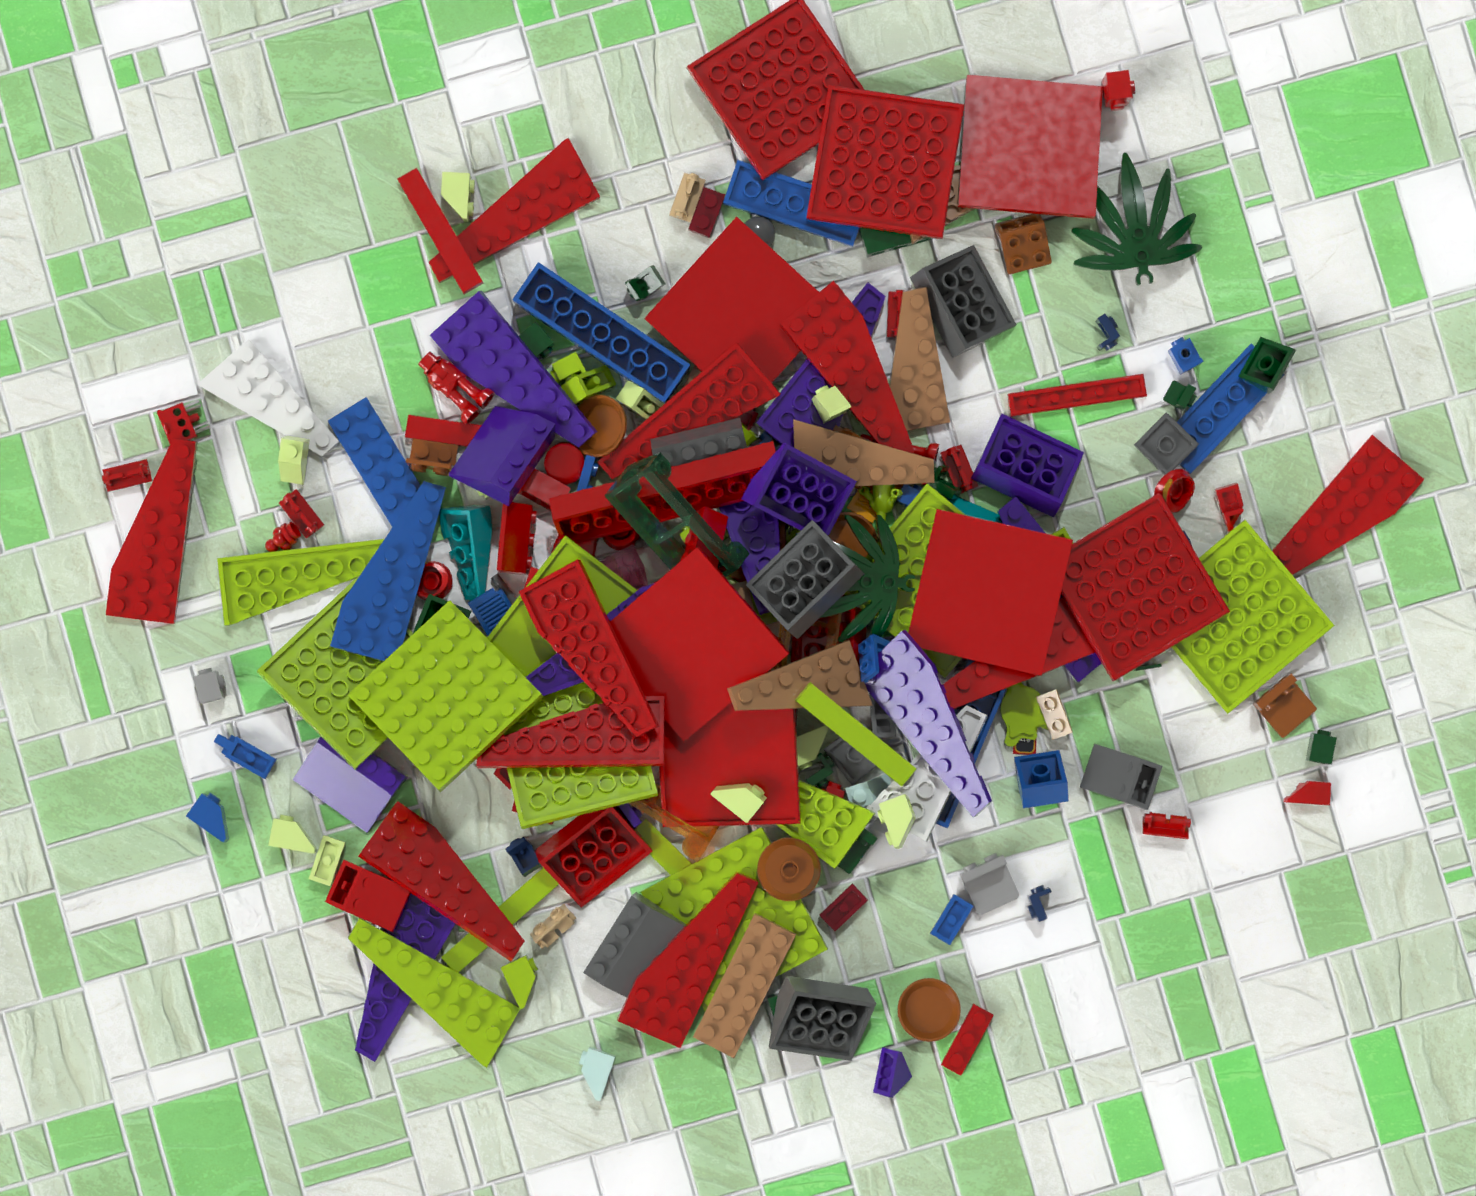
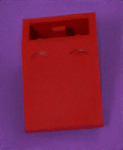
M343 860L325 902L394 932L411 893L388 878Z

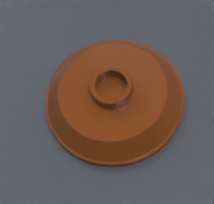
M595 395L589 397L578 406V409L596 429L597 433L577 448L585 455L603 457L615 451L623 441L627 428L626 414L619 402L609 396Z
M841 512L828 536L834 542L866 557L868 553L853 534L844 516L849 515L858 521L878 543L874 527L865 517L857 513Z
M782 838L769 844L761 853L757 865L758 879L764 890L772 897L782 901H796L806 897L816 887L821 872L820 861L816 852L806 842L796 838Z
M924 978L911 983L902 992L898 1001L897 1012L902 1027L909 1035L921 1041L933 1042L945 1038L955 1029L960 1019L961 1007L957 994L948 984L938 979Z

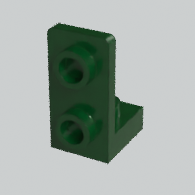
M864 829L838 867L850 874L878 838Z

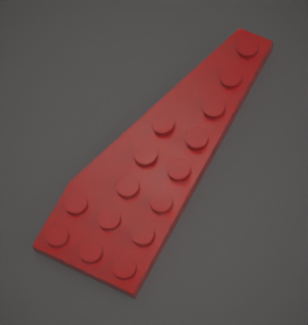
M833 280L780 323V325L830 387L836 386L851 406L849 410L876 443L914 453L913 445L865 320Z
M1370 435L1274 547L1272 552L1293 575L1394 515L1424 481V478L1375 436Z
M172 440L111 568L106 615L175 624L197 441Z
M577 559L519 591L537 632L568 662V665L602 698L601 700L618 715V718L636 737H640L659 727L581 560Z
M645 696L659 727L640 737H636L618 718V715L605 703L589 706V708L577 712L573 711L540 722L538 725L529 728L525 727L505 736L502 735L477 758L476 766L477 768L664 766L665 698L664 696Z
M397 801L358 857L511 962L525 940L437 828Z
M736 872L721 887L709 903L703 906L701 911L667 944V947L651 961V964L636 977L617 1017L618 1022L681 1048L759 883L758 880Z

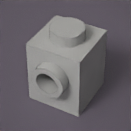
M211 668L199 670V675L193 676L200 704L225 698L223 688H226L223 675H219L218 671H212Z

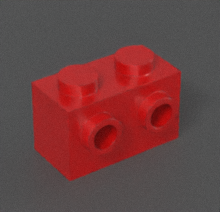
M1129 70L1106 72L1101 81L1105 108H1111V111L1125 109L1124 106L1129 104L1133 94H1135L1134 80L1130 81Z

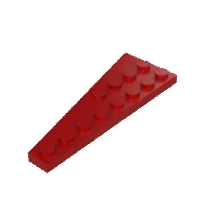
M567 138L562 141L457 236L473 265L601 198L570 139ZM440 253L428 262L439 283L453 277Z
M736 342L625 437L615 451L603 456L597 462L610 478L614 479L654 459L650 439L732 420L778 397L781 393Z

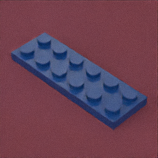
M737 160L723 201L724 205L765 217L766 219L853 247L860 228L808 220L806 217L812 184L779 173H774L765 180H762L752 164Z
M1252 343L1177 421L1199 443L1179 464L1189 475L1267 394L1239 377L1241 370L1255 347Z
M365 397L329 419L328 423L393 527L421 485L368 398Z

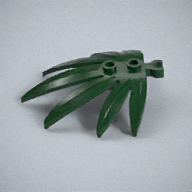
M1126 152L1122 154L1121 193L1128 229L1125 228L1121 216L1112 201L1098 185L1096 200L1097 211L1110 230L1121 241V244H1117L1107 236L1083 228H1073L1071 230L1076 237L1086 244L1114 255L1086 256L1075 260L1073 263L1075 266L1102 271L1125 270L1137 267L1138 274L1135 277L1137 286L1141 284V276H1147L1148 283H1153V275L1148 270V266L1175 263L1196 254L1202 249V245L1191 243L1167 249L1187 232L1196 218L1195 213L1187 215L1176 222L1161 239H1158L1170 201L1171 173L1169 168L1165 170L1158 185L1151 211L1150 226H1147V211L1142 185L1137 171Z
M845 515L844 517L853 534L865 551L873 558L874 562L872 563L857 552L836 543L862 570L864 575L848 590H858V593L841 596L820 618L848 611L871 600V603L848 624L837 638V642H843L857 634L877 613L878 615L870 635L875 634L881 637L888 628L895 613L898 588L906 592L915 591V588L907 587L906 585L908 579H915L914 575L905 574L901 578L898 577V548L895 538L883 517L876 515L881 550L872 535L858 521L849 515Z

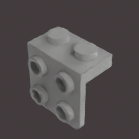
M997 853L985 857V862L978 866L976 863H972L963 867L964 872L960 873L975 910L980 915L1019 897V892L1006 866L1007 862L1003 855L997 856Z

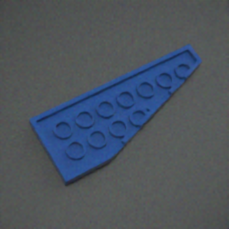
M423 481L342 601L330 647L385 661L403 644L446 487Z

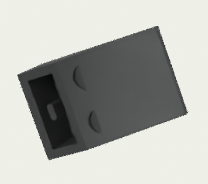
M1094 744L1080 788L1148 810L1163 766Z

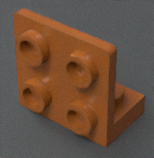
M1030 214L995 223L996 233L1001 240L1008 274L1052 263L1045 223L1040 214Z
M413 439L410 458H406V463L412 471L426 473V469H431L437 475L449 476V472L457 462L459 446Z
M1292 673L1285 675L1253 703L1255 708L1281 738L1286 737L1317 710L1316 706L1295 683L1297 679Z

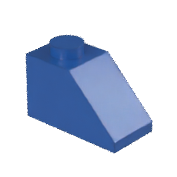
M211 792L208 795L202 793L186 817L225 843L229 840L224 806L219 803L221 799Z

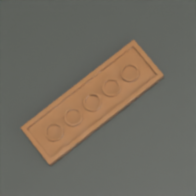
M755 913L693 1037L735 1058L797 934Z

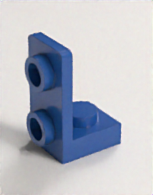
M872 634L858 645L862 682H868L879 673L878 653L891 641Z

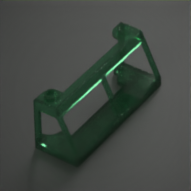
M661 452L628 465L604 496L670 570L680 562L685 552V549L672 535L685 526H689L719 560L717 568L719 569L720 566H724L727 569L722 573L724 577L739 569L750 553L740 542L733 541L726 545L668 480L671 475V465ZM646 465L642 471L638 469L639 467ZM641 477H645L681 517L682 523L668 531L638 498L637 494L642 489L639 483Z

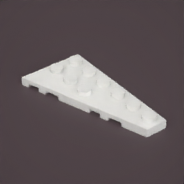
M249 339L197 384L285 436L310 439L309 450L322 457L340 443Z
M966 705L956 716L966 737V745L969 752H971L988 716ZM919 753L910 762L916 770L905 784L900 786L897 782L893 781L867 809L872 810L875 813L874 816L879 818L877 812L881 810L879 803L906 794L916 816L909 833L928 841L951 790Z

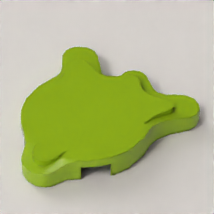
M1022 683L1007 688V692L1000 705L1001 717L1007 728L1004 743L1008 747L1015 746L1021 738L1036 739L1038 727L1048 730L1036 698L1041 694Z

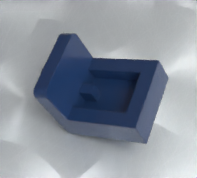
M1103 314L1095 322L1107 340L1099 344L1097 348L1099 351L1103 348L1108 351L1118 344L1116 340L1120 335L1116 330L1118 325L1111 316L1107 317L1106 314Z
M525 837L513 840L510 846L505 849L524 877L542 866L537 859L533 845Z
M1044 885L1031 889L1032 894L1027 895L1031 904L1027 906L1032 919L1036 918L1038 922L1048 919L1039 897L1051 893L1050 887L1044 888Z

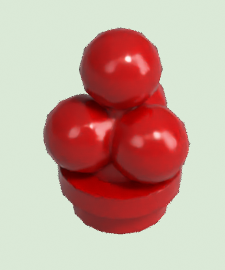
M293 522L284 523L273 530V539L267 540L265 548L268 552L277 551L279 546L282 550H290L293 544L298 542L301 533Z

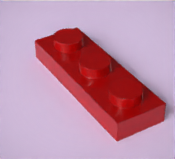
M973 1003L940 1065L961 1076L994 1014Z

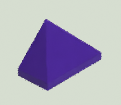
M882 1047L873 1093L893 1098L912 1078V1075L902 1052Z

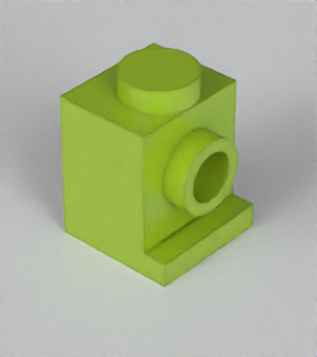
M576 352L551 364L554 370L550 371L557 383L568 382L577 374L586 372Z

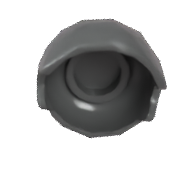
M752 217L744 222L768 246H771L775 241L776 230L769 219L765 217Z

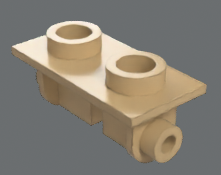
M684 172L669 216L691 223L706 180L699 178L697 174Z
M1057 689L1037 696V701L1052 740L1073 733Z
M565 904L556 907L544 922L538 923L533 928L530 936L542 949L548 948L559 938L555 930L558 928L564 933L575 923L576 916L569 911Z

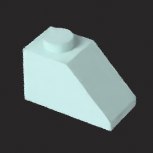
M885 774L844 788L848 801L864 807L872 804L891 782L889 776Z
M589 1047L588 1052L583 1050L579 1064L583 1065L581 1071L595 1100L601 1101L616 1055Z

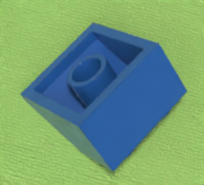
M1060 750L1014 757L1023 808L1069 801L1068 782Z

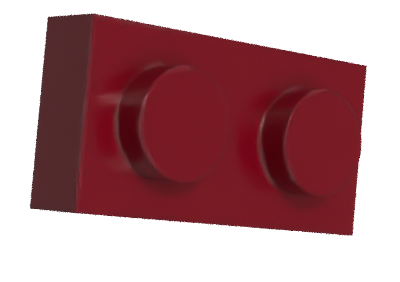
M704 187L688 231L710 238L725 194Z
M852 883L819 916L836 931L868 899Z

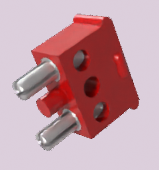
M199 400L186 405L182 402L163 411H157L170 444L173 439L190 441L198 437L197 433L210 428V425H207L209 424L208 421L193 426V423L199 421L200 417L198 413L190 416L188 412L201 407V404H198L200 403ZM177 409L181 410L179 416L175 415V410ZM184 419L186 423L181 427L179 422ZM186 430L190 431L188 437L184 436V431Z

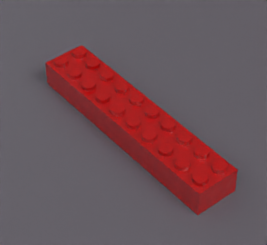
M773 441L761 443L756 446L549 498L552 519L560 540L566 535L577 544L691 515L704 506L714 509L743 501L741 498L751 479L776 452Z

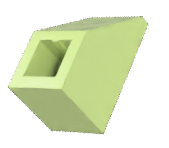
M442 172V198L464 222H469V216H473L474 202H470V193H475V180H471L470 173Z
M906 794L879 803L881 810L877 811L881 823H886L888 832H885L887 841L890 846L893 845L896 849L903 847L916 819L911 802Z

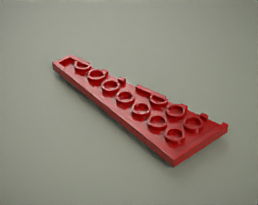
M1063 598L1059 600L1042 674L1095 653ZM974 661L942 685H944L947 692L945 695L950 707L956 709L1039 675Z

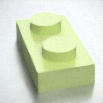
M323 835L309 876L310 880L328 886L332 885L346 842Z

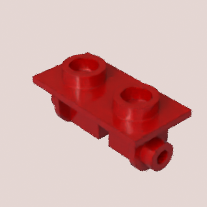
M905 290L888 292L887 337H896L902 293Z
M962 444L948 448L940 453L944 464L949 467L948 473L953 485L962 490L961 494L979 487L977 481L971 479L973 471Z
M147 459L102 470V480L106 484L107 492L152 482Z
M297 489L292 493H287L283 500L279 502L280 506L306 539L324 526V523Z
M1152 812L1144 814L1142 818L1143 834L1189 839L1191 819L1187 818V816L1170 815V819H1166V814Z

